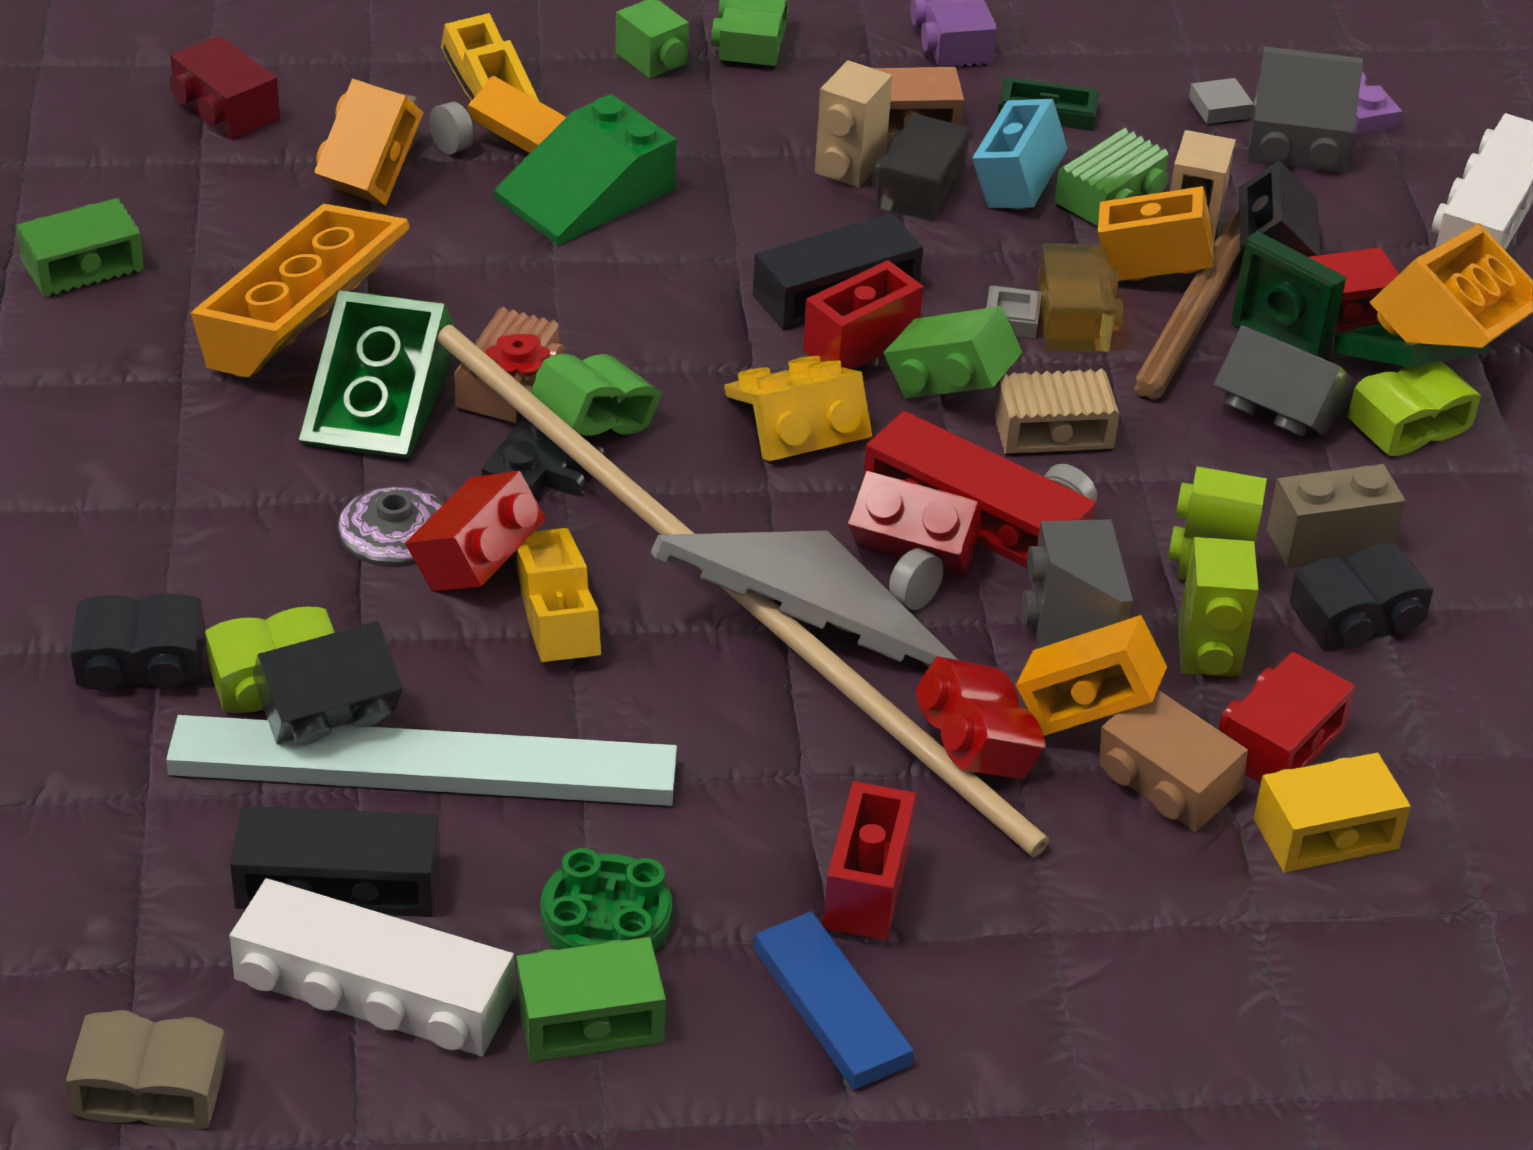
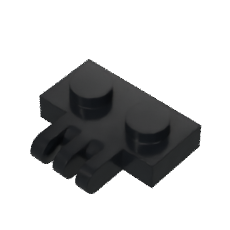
M525 417L522 418L482 467V476L520 471L535 499L545 486L570 495H578L585 487L586 482L593 477ZM590 443L606 457V453L603 450V448L596 444Z

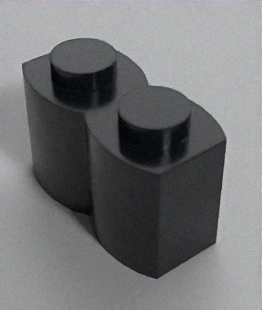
M1382 543L1364 548L1348 558H1325L1302 567L1294 575L1290 604L1323 648L1339 649L1359 646L1374 634L1391 635L1414 630L1427 619L1433 588L1398 544Z
M159 594L139 601L125 596L103 595L78 602L70 651L76 685L89 689L108 691L127 688L137 683L155 688L172 689L200 682L206 631L201 599L184 594Z

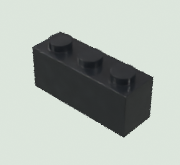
M892 213L755 253L753 297L783 331L805 324L807 298L887 260L920 283L924 247Z
M242 806L230 862L235 908L246 909L267 878L386 915L433 917L440 864L439 818L437 814H415L409 812L393 813L349 811L343 809L326 810Z

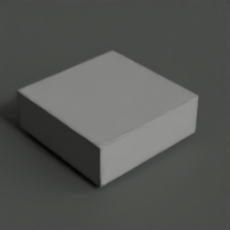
M1236 78L1191 83L1189 99L1206 124L1251 118L1253 102Z
M990 286L986 308L1002 306L1015 336L1036 339L1042 292Z

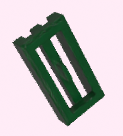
M1004 77L997 117L1008 100L1053 99L1061 127L1093 131L1100 90Z

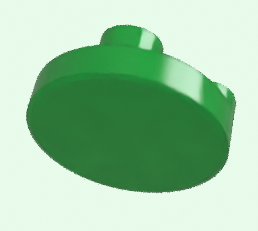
M577 848L564 855L562 867L549 878L542 891L541 926L547 940L556 950L603 944L613 940L625 941L650 937L653 950L655 951L664 942L671 927L672 896L665 881V870L654 859H635L619 854H597L591 849Z

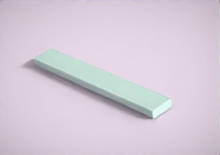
M178 715L166 764L168 775L672 806L677 745L369 726L356 727L353 725H341L331 728V733L328 736L309 744L298 745L295 744L294 739L276 744L268 720Z

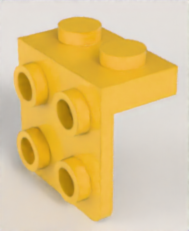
M820 356L801 357L788 362L789 370L771 373L768 367L749 369L738 373L739 381L724 385L726 397L753 404L762 459L773 461L872 437L862 372L841 367V361L821 362Z

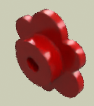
M533 334L501 336L497 339V345L491 346L485 351V354L510 375L518 373L522 376H535L542 362L550 357L549 349L541 346L540 338Z

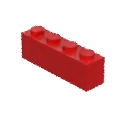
M902 411L866 444L864 476L866 471L978 501L983 526L977 544L1026 568L1028 548L1038 544L1041 521L1094 520L1096 501L906 411Z

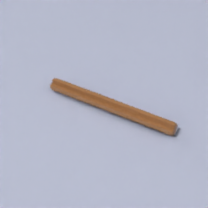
M1239 210L1230 214L1214 242L1213 268L1197 271L1137 374V384L1134 390L1139 397L1147 396L1152 401L1162 397L1244 251L1240 248Z

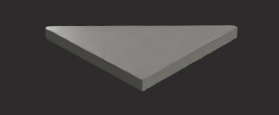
M828 530L658 535L650 552L656 560L663 563L667 561H685L703 569L700 576L701 579L744 596L749 588L762 597L782 602L779 608L780 612L820 629L824 628L828 621L838 629L859 634L861 637L857 643L858 645L901 662L906 654L922 661L929 668L936 656L958 660Z

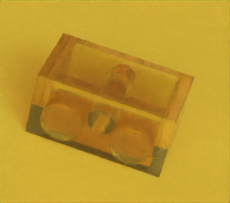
M1043 243L1037 287L1038 291L1042 292L1040 310L1046 350L1109 352L1112 330H1121L1123 303L1121 298H1115L1118 284L1117 267L1108 265L1105 245Z

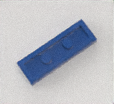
M812 911L754 934L753 950L853 1091L912 1066L913 1048Z

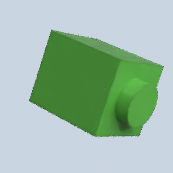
M645 0L616 11L615 53L648 78H653L688 64L689 22L659 0Z

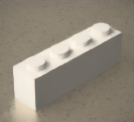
M1505 113L1495 130L1487 128L1481 140L1478 154L1472 153L1468 159L1463 179L1456 178L1447 204L1441 203L1437 209L1431 232L1438 234L1435 247L1480 223L1506 250L1533 203V121Z
M267 878L229 935L235 980L245 982L250 987L260 991H273L308 1002L313 1007L321 1010H334L369 1021L381 1029H395L433 1041L445 1049H459L483 1057L515 997L514 953Z

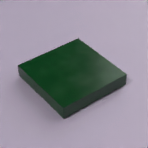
M1256 231L1246 239L1231 324L1238 328L1241 325L1329 361L1346 276Z
M1381 324L1339 331L1338 334H1334V353L1406 367H1416L1489 352V344L1480 348L1405 342L1401 336L1396 337L1390 334Z

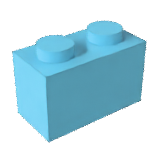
M1053 99L1008 100L972 157L988 208L1021 210L1034 207L1068 149Z

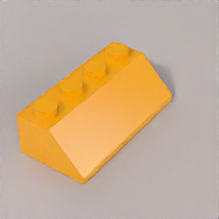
M323 203L190 312L206 367L238 377L248 378L259 372L285 346L293 343L299 334L329 311L336 302L339 290L350 292L357 288L363 279L380 266L410 229L408 219Z
M1478 223L1416 258L1369 303L1378 311L1377 318L1380 324L1390 334L1396 337L1401 336L1405 342L1483 348L1533 314V280L1492 235Z

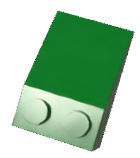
M610 94L572 111L494 189V199L555 244L560 245L674 190L676 185L677 139Z
M339 290L299 438L302 445L409 459L446 382L452 354L437 341L439 332L445 326H454L445 304Z

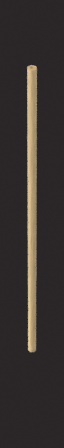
M447 325L439 332L437 341L656 532L660 535L695 534L453 325ZM721 587L1031 857H1036L1044 851L1049 843V838L972 771L962 770L957 767L949 758L943 746L794 618L780 612V606L773 600L762 597L749 588L746 594L742 596Z

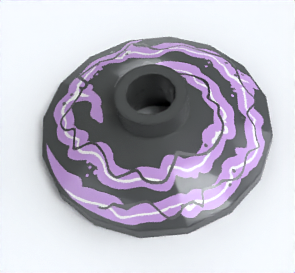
M392 485L371 489L353 498L343 508L338 520L337 532L342 546L357 559L376 566L401 567L416 564L405 542L444 502L435 494L416 487Z

